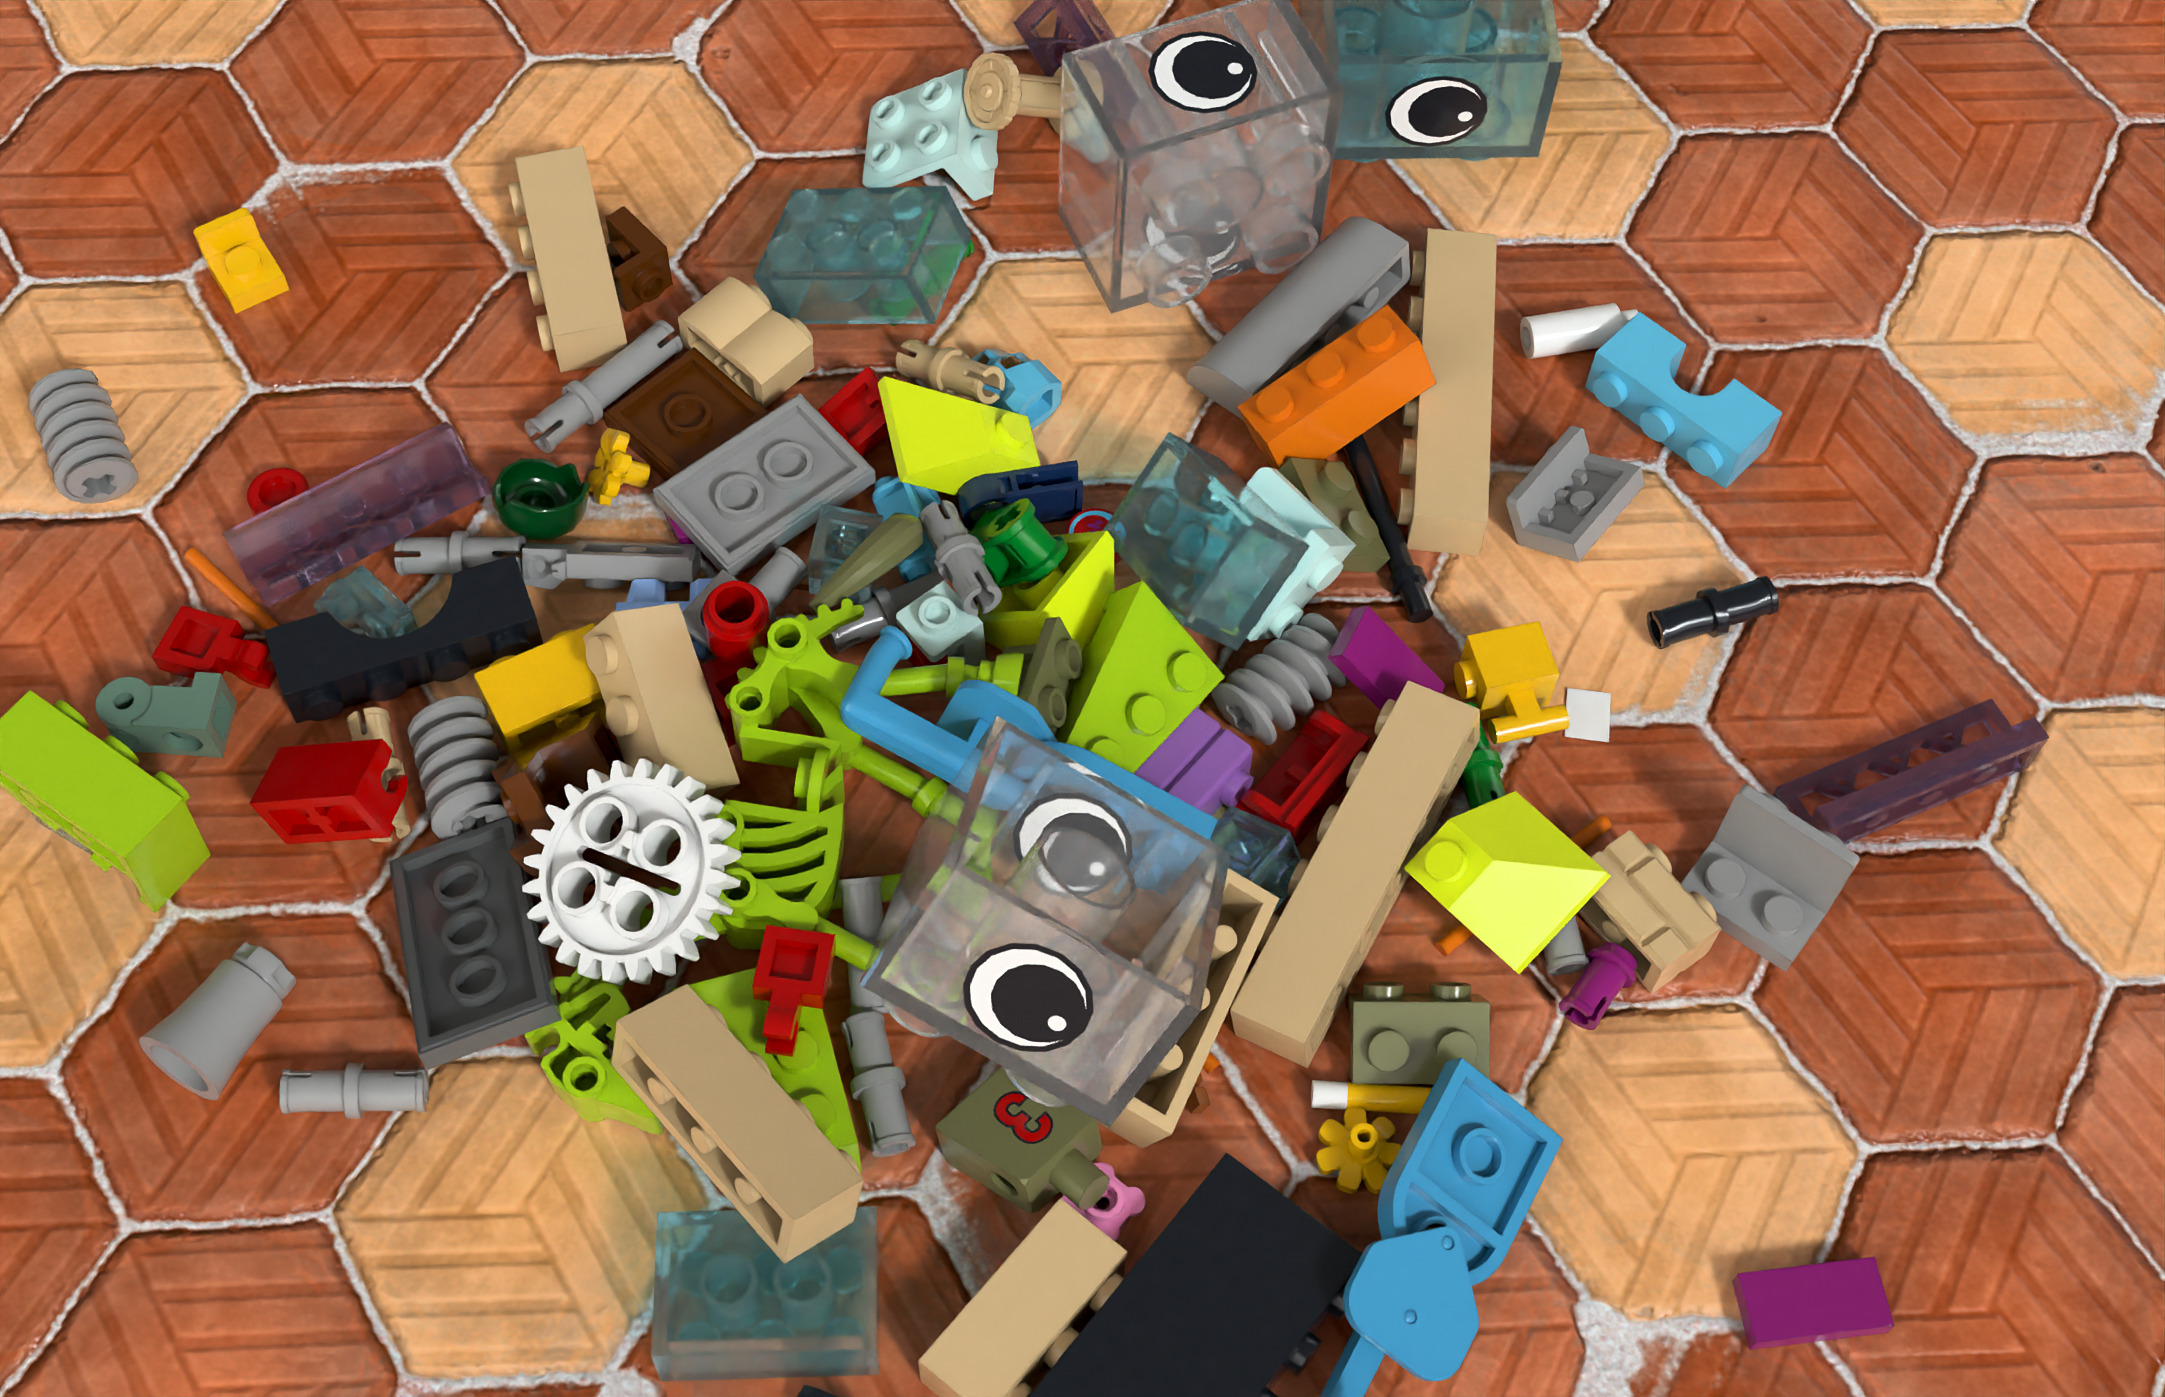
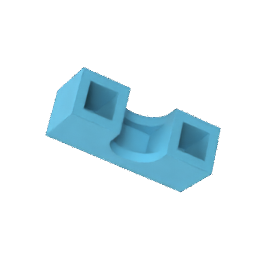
M1639 312L1596 351L1585 388L1595 394L1602 404L1614 408L1639 426L1649 438L1661 442L1686 460L1697 473L1708 476L1726 489L1768 448L1782 412L1736 379H1733L1720 392L1709 396L1694 395L1681 389L1674 382V378L1686 344Z

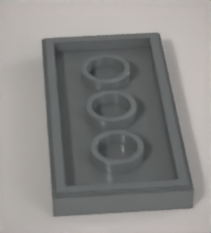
M510 817L389 861L418 1056L427 1070L562 1020L547 946L538 939L543 931L542 923L530 920L527 916V913L538 902L536 896L523 892L522 886L532 881L533 878L531 874L523 870L508 852L522 830L520 824H516Z

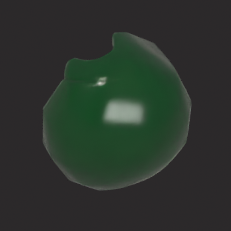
M521 458L502 468L493 485L492 502L496 514L508 529L518 535H523L526 540L549 541L572 532L582 520L587 507L590 482H581L576 466L572 463L558 467L556 464L544 459Z

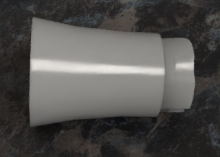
M244 942L230 960H222L188 998L170 1015L139 1039L140 1046L151 1061L178 1084L200 1097L218 1100L242 1058L263 1029L282 1008L281 1000L296 985L295 976L271 952L259 945L253 946Z

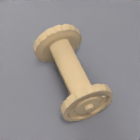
M984 53L972 63L964 84V104L968 117L971 118L972 123L976 127L983 130H1001L1012 121L1013 116L1020 115L1048 118L1051 126L1054 127L1058 134H1062L1064 137L1080 138L1086 136L1087 133L1094 129L1103 108V87L1101 86L1100 77L1096 74L1093 67L1081 62L1065 63L1056 70L1053 77L1021 74L1016 65L1013 64V60L1005 56V54Z

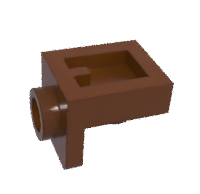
M622 206L605 217L610 243L607 244L606 248L610 259L617 267L613 271L619 304L627 312H631L641 304L659 297L666 288L673 284L667 247L625 206Z

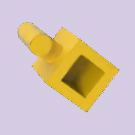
M1539 621L1467 635L1460 661L1454 664L1455 684L1462 699L1469 698L1471 703L1478 706L1481 720L1508 715L1488 720V732L1493 744L1569 728V715L1563 704L1540 709V707L1549 706L1560 673Z

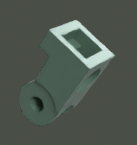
M195 672L192 687L149 686L139 678H118L109 682L100 690L96 698L95 710L111 736L120 740L133 752L223 758L237 701L221 673Z

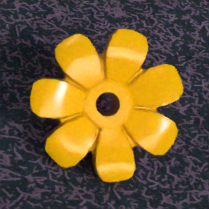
M607 428L601 436V447L597 451L594 466L598 469H594L588 474V482H590L589 491L594 492L593 498L596 504L610 506L612 498L614 499L618 495L620 486L623 483L644 488L648 482L650 466L633 461L632 456L626 453L630 439L629 433Z
M1361 1107L1349 1108L1345 1111L1342 1119L1343 1126L1333 1119L1326 1120L1318 1133L1319 1140L1328 1146L1319 1150L1316 1154L1315 1163L1319 1173L1330 1175L1339 1171L1336 1186L1339 1190L1349 1194L1357 1192L1361 1180H1364L1369 1192L1373 1194L1380 1193L1382 1184L1388 1174L1385 1168H1391L1402 1147L1400 1144L1388 1143L1395 1133L1393 1123L1382 1116L1368 1124L1366 1111Z

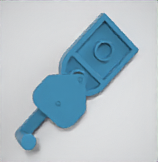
M886 625L881 629L880 638L866 654L842 698L840 705L841 719L845 726L853 732L990 805L1019 808L1022 811L1035 798L1057 790L1084 791L1105 799L1123 815L1132 832L1133 856L1124 875L1140 886L1154 887L1164 893L1209 842L1218 822V819L1101 756L1074 745L1058 742L1039 711L1033 705L989 682L981 680L962 682L936 725L880 696L879 694L899 660L908 659L912 655L913 650L908 637L900 629L892 625Z
M1463 1058L1446 1061L1382 1184L1378 1200V1224L1382 1240L1372 1242L1364 1249L1346 1284L1343 1306L1347 1320L1354 1330L1319 1397H1364L1385 1354L1413 1376L1423 1381H1442L1457 1372L1479 1328V1316L1472 1286L1486 1280L1502 1264L1563 1141V1138Z

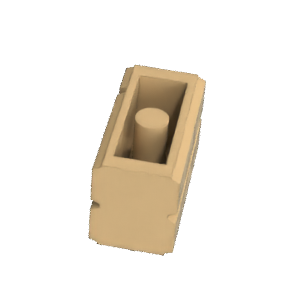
M1627 831L1607 845L1602 852L1599 851L1591 857L1611 877L1578 913L1604 942L1615 943L1632 954L1637 962L1634 973L1650 993L1660 989L1675 978L1679 972L1689 968L1710 951L1722 929L1716 923L1717 916L1715 910L1702 894L1696 891L1689 893L1671 874L1672 867L1667 856L1659 847L1652 843L1644 845L1632 831Z

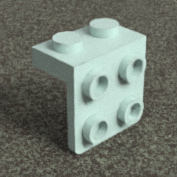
M965 68L933 78L926 83L898 94L887 96L872 106L862 179L863 185L871 193L882 191L944 168L973 201L993 195L995 168L998 166L996 151L998 130L980 129L968 117L964 104V84L968 73Z
M1263 467L1256 471L1198 542L1193 550V558L1244 609L1233 625L1250 641L1271 638L1280 639L1285 630L1298 624L1304 614L1302 609L1315 593L1324 590L1337 578L1344 567L1343 560L1354 549L1356 544L1277 469Z

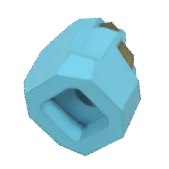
M993 348L986 349L971 359L985 365L996 366L1004 373L1005 387L1003 391L988 385L984 386L983 389L1000 396L996 402L988 405L1028 416L1031 430L1047 420L1060 406L1062 382L1038 359L1031 360L1022 352L1010 354Z

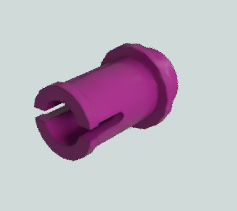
M1604 942L1600 948H1592L1586 955L1589 959L1588 966L1569 993L1559 1002L1560 1011L1566 1012L1564 1016L1575 1025L1586 1030L1596 1029L1601 1017L1622 988L1631 987L1636 980L1634 970L1637 967V962L1626 949L1612 942Z

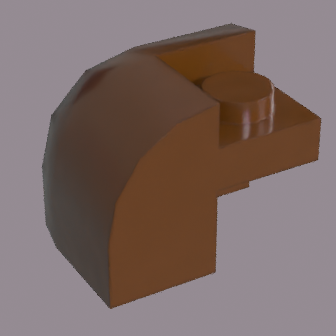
M594 711L539 737L507 757L491 771L501 790V799L505 810L516 824H520L522 828L508 852L525 872L536 878H539V870L523 862L524 857L542 854L544 845L531 835L533 829L551 831L555 824L545 810L547 805H553L565 810L570 805L564 789L567 784L587 791L589 790L587 782L588 770H597L610 778L613 761L619 760L625 763L598 711ZM622 816L616 819L611 826L610 842L618 836L622 829ZM592 848L585 849L582 854L585 861L617 874L636 867ZM595 879L588 885L595 884Z

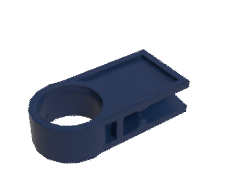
M1075 460L976 476L959 488L957 500L962 521L968 530L973 528L981 515L986 511L1009 506L1023 498H1028L1036 507L1035 517L1041 524L1071 520L1073 516L1082 511L1084 484L1082 480L1078 481V462Z

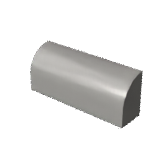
M1356 216L1345 219L1189 369L1186 378L1187 383L1243 420L1237 406L1381 309L1410 280L1409 242L1370 219Z

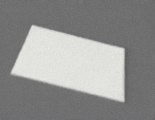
M1567 688L1566 709L1569 715V728L1565 729V737L1609 742L1611 693Z

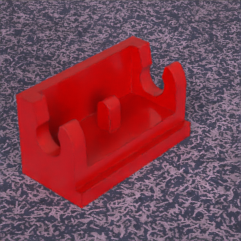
M1316 710L1309 718L1310 722L1304 725L1298 737L1252 790L1249 789L1242 796L1241 801L1232 810L1231 818L1287 857L1294 852L1324 816L1327 809L1345 791L1350 767L1359 752L1367 753L1371 738L1362 731L1356 732L1331 714L1322 710Z
M383 738L279 747L249 804L286 844L390 838L395 828L392 821L405 797L408 778L405 774L394 775L388 781L387 790L383 789L381 776L384 769L388 767L392 749Z

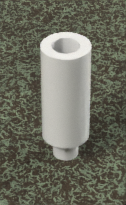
M1615 303L1523 317L1520 323V338L1524 354L1528 359L1601 348L1639 312L1637 309L1620 311Z

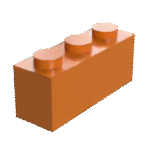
M1387 304L1247 399L1237 408L1259 451L1273 468L1279 470L1290 457L1314 460L1326 459L1436 384V380L1419 338Z

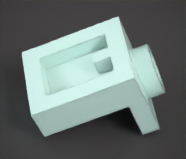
M945 580L897 612V625L929 661L937 662L947 654L949 657H964V664L979 666L981 660H987L983 622L977 616L969 615L964 611L959 596Z

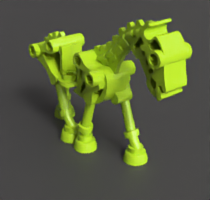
M845 598L842 600L841 609L831 611L825 604L818 606V617L810 621L803 614L796 616L795 619L781 618L774 622L767 632L768 648L758 646L753 650L754 660L758 664L753 670L743 667L738 670L737 677L740 683L735 685L731 692L726 695L725 704L731 710L735 742L742 752L743 760L797 768L794 797L799 798L797 810L726 799L723 808L715 819L722 818L734 824L736 830L721 843L740 851L742 857L735 862L724 865V873L735 877L741 882L739 887L721 890L719 899L726 902L733 909L732 914L721 915L713 913L709 922L715 927L719 935L724 934L729 944L738 949L760 950L766 925L835 934V955L878 978L876 986L888 994L893 995L896 991L900 992L921 1010V1016L935 1018V1026L951 1034L962 1036L966 1015L963 983L970 967L944 969L942 976L927 974L925 979L913 969L915 960L899 950L892 956L826 920L833 909L842 908L841 887H839L838 880H840L845 831L843 770L854 768L912 799V808L924 818L931 815L953 839V845L967 847V854L978 859L964 862L963 868L949 866L947 873L930 871L929 864L912 865V872L881 876L882 902L913 898V905H930V897L943 899L942 907L956 909L957 917L982 926L1001 807L990 805L981 799L975 800L973 807L959 805L958 807L948 796L951 788L939 777L936 776L929 780L863 745V736L845 726L840 715V705L860 666L832 658L825 652L819 640L841 626L861 619L864 616V607L862 605H853L851 599ZM1024 653L997 655L996 662L981 660L980 666L964 664V657H948L947 664L893 669L879 695L886 697L946 690V698H952L962 682L981 680L994 684L1018 697ZM789 706H792L802 715L818 737L776 731V724L781 714ZM681 885L675 890L665 886L659 887L657 890L677 896L681 892ZM654 907L650 910L647 908L643 909L639 920L641 930L651 921ZM698 935L694 939V941L704 939L706 937ZM578 965L571 977H555L554 984L556 991L560 995L558 1004L562 1020L530 1031L524 1035L536 1056L542 1054L544 1049L550 1045H558L557 1049L543 1057L541 1066L559 1098L572 1107L580 1118L586 1121L599 1122L609 1118L652 1134H662L664 1131L662 1123L611 1065V1054L608 1047L604 1044L608 1040L610 1048L613 1050L617 1020L632 1013L625 997L621 993L623 986L630 981L629 977L627 976L623 986L603 981L602 975L596 980L578 974Z

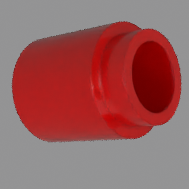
M728 581L712 590L703 605L704 625L711 651L717 658L728 664L746 665L755 662L753 650L758 646L768 648L767 632L771 627L766 597L757 587L743 581Z

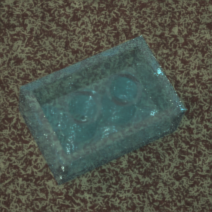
M946 186L795 189L786 204L753 277L769 299L774 311L779 312L788 319L794 317L803 324H935L972 235Z
M1168 432L1103 529V531L1107 530L1114 539V550L1139 578L1146 583L1183 626L1235 650L1239 649L1251 630L1257 625L1264 611L1287 578L1294 572L1299 561L1310 547L1223 460Z
M877 1206L857 1207L854 1222L785 1264L738 1210L657 1212L651 1357L660 1380L693 1381L880 1375V1230Z

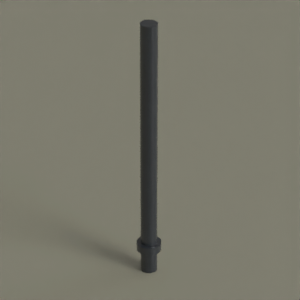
M1361 434L1342 448L1370 517L1376 523L1381 540L1390 556L1387 564L1391 571V575L1388 578L1391 591L1394 595H1400L1411 623L1424 622L1433 615L1423 588L1427 583L1425 573L1422 567L1414 565L1364 435Z

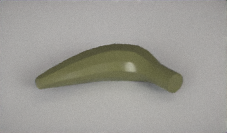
M894 513L882 522L855 549L808 605L811 612L817 616L818 606L823 604L829 608L835 606L843 599L860 591L902 563L923 544V528L920 519L910 514Z

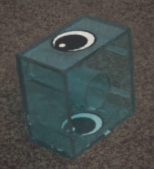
M1298 0L1315 160L1349 159L1355 162L1367 163L1380 159L1460 158L1467 161H1483L1490 158L1539 157L1563 63L1552 0Z

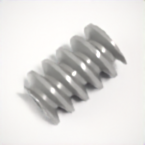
M79 368L63 369L48 374L36 382L29 393L28 407L35 419L34 424L41 437L40 442L47 455V462L60 494L69 500L84 504L104 503L128 493L137 483L138 472L131 462L132 456L127 445L124 443L125 436L120 426H118L119 420L114 409L111 407L112 400L107 390L98 385V379L93 371Z
M1308 613L1303 616L1299 625H1294L1285 630L1280 640L1276 639L1264 647L1262 654H1256L1246 661L1244 669L1239 668L1228 675L1226 683H1219L1212 690L1211 695L1218 710L1234 728L1245 735L1252 736L1259 743L1266 746L1273 744L1277 739L1274 725L1284 731L1290 730L1295 726L1293 712L1303 717L1309 715L1314 707L1312 698L1320 702L1326 701L1332 694L1331 685L1340 688L1349 683V679L1327 658L1340 632L1330 620L1320 614Z
M470 695L453 696L438 700L423 708L414 716L408 727V740L413 747L414 763L419 769L420 786L425 791V805L431 813V828L437 837L444 841L510 817L503 805L501 790L491 773L499 764L497 762L499 760V748L491 741L494 730L492 725L486 720L488 709L480 698Z

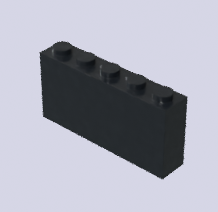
M1226 1152L1029 1397H1279L1271 1390L1287 1369L1295 1376H1298L1305 1369L1322 1344V1340L1314 1334L1328 1315L1331 1314L1339 1321L1345 1316L1343 1306L1344 1290L1362 1253Z

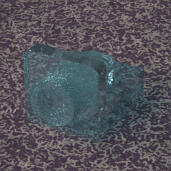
M363 565L346 578L333 582L313 605L317 614L328 611L335 620L350 631L359 625L368 637H397L419 629L411 609Z
M1230 806L1221 816L1209 842L1194 858L1198 867L1211 873L1223 864L1278 897L1279 901L1274 912L1289 897L1287 890L1291 876L1298 863L1302 860L1289 830L1233 806Z

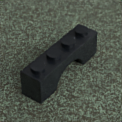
M515 555L453 573L450 592L441 610L428 623L405 635L390 638L363 636L342 626L328 611L264 630L283 697L296 723L307 720H328L339 715L346 708L371 700L379 702L389 701L401 696L407 689L433 681H454L463 677L471 669L491 664L504 656L519 655L544 644Z

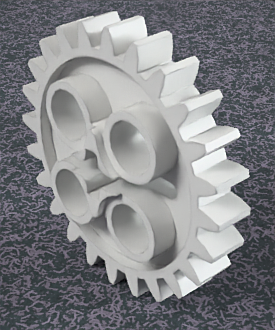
M639 759L634 770L632 766L616 760L613 761L610 778L594 769L587 771L589 787L587 791L567 784L564 789L570 805L565 810L553 805H547L545 810L555 824L551 831L543 829H533L531 835L538 842L542 843L544 848L542 854L524 857L523 863L539 870V878L523 885L522 891L541 898V902L534 906L527 913V916L530 920L548 924L538 939L543 944L555 948L560 947L556 955L558 962L573 967L578 965L577 973L598 980L602 975L603 981L623 986L628 976L631 981L646 985L650 984L653 968L656 972L670 977L676 975L675 954L696 962L700 958L694 942L698 935L717 940L719 934L709 922L712 914L731 915L733 909L726 902L719 899L721 890L739 887L741 882L735 877L724 873V865L735 862L742 856L740 851L727 845H722L721 842L728 838L736 828L734 824L722 818L715 819L724 804L708 794L703 796L706 788L704 783L690 776L684 779L683 771L666 763L659 769L658 765L646 759ZM622 816V829L618 836L610 842L611 826L616 819ZM680 837V853L673 862L667 865L666 855L668 848L673 841ZM587 848H592L677 882L681 885V892L677 896H672L587 862L583 859V851ZM595 879L596 889L594 896L584 906V891L588 884ZM653 902L654 912L652 919L641 930L639 922L641 913L645 906Z

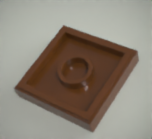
M693 347L604 412L603 416L605 425L608 428L629 433L630 439L627 446L667 481L769 414V412L700 351Z

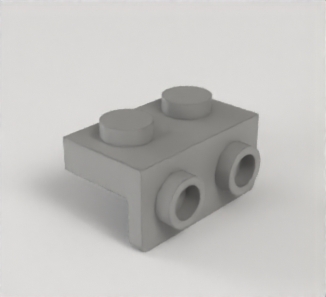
M1570 426L1559 440L1547 450L1544 457L1521 483L1514 487L1506 500L1518 545L1579 563L1644 487L1645 482L1641 466L1590 453L1584 429Z

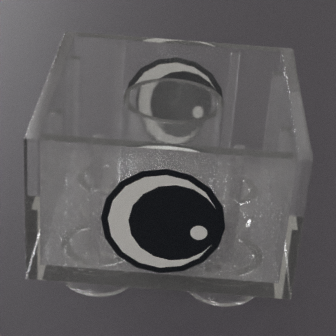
M1244 0L1062 54L1058 215L1111 314L1147 302L1159 308L1176 307L1199 295L1209 282L1253 268H1257L1265 274L1285 272L1297 266L1320 244L1344 88L1289 0Z
M996 716L919 829L859 985L880 996L890 1015L908 1030L932 1038L948 1035L1003 1066L1011 1082L1033 1101L1049 1107H1064L1070 1104L1110 1127L1201 1012L1231 853L1001 717Z

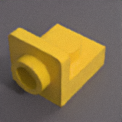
M247 208L238 209L194 229L193 233L207 268L235 314L290 290L283 272L261 239L253 216Z

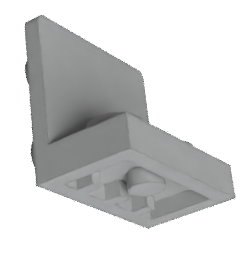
M1743 785L1735 795L1713 841L1682 881L1681 885L1689 893L1696 891L1710 902L1717 916L1716 923L1722 928V931L1786 972L1830 910L1859 863L1860 858L1857 854L1847 849L1843 841L1837 836L1811 826L1788 811L1787 807L1776 797L1760 793L1749 785Z

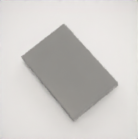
M799 393L654 488L653 493L655 502L719 571L723 569L733 577H737L874 484L876 479L875 470Z

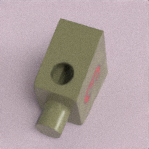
M1018 1051L935 1125L945 1160L951 1166L1027 1213L1039 1212L1059 1192L1064 1194L1079 1209L1086 1210L1096 1204L1108 1188L1109 1177L1092 1163L1103 1149L1097 1120L1092 1111L1044 1052Z

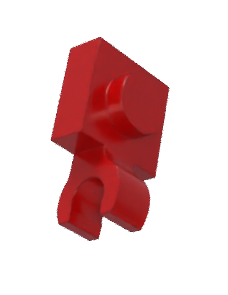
M183 605L151 656L160 670L194 679L195 672L221 673L223 675L226 670L252 686L269 689L277 675L274 663L265 661L270 653L269 647L256 641L243 640L246 634L237 620Z
M766 925L752 983L753 998L770 1002L763 1028V1036L768 1037L765 1053L793 1057L798 1040L802 1006L823 1009L836 951L835 934Z

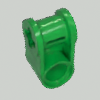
M1028 498L1020 499L1003 508L986 511L968 533L976 537L984 548L985 555H982L984 564L999 588L1025 581L1034 582L1043 578L1059 565L1068 552L1069 545L1060 536L1053 537L1035 517L1036 507Z

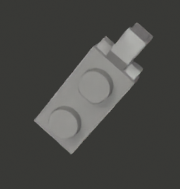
M577 540L575 544L527 543L522 549V573L525 585L554 590L566 578L584 579L585 586L597 589L622 586V580L657 579L665 583L667 591L684 588V582H693L701 568V550L695 544Z

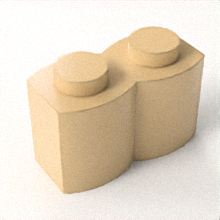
M729 276L678 316L681 341L688 351L695 347L763 408L770 405L814 368V341L807 327L794 317L788 319L779 312L772 310L767 296L753 284L745 285L736 278Z

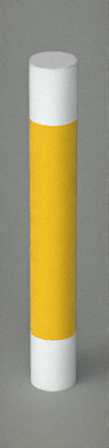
M1312 1080L1311 1108L1347 1110L1349 1108L1361 1107L1365 1111L1419 1114L1432 1088ZM1506 1092L1519 1103L1518 1093Z

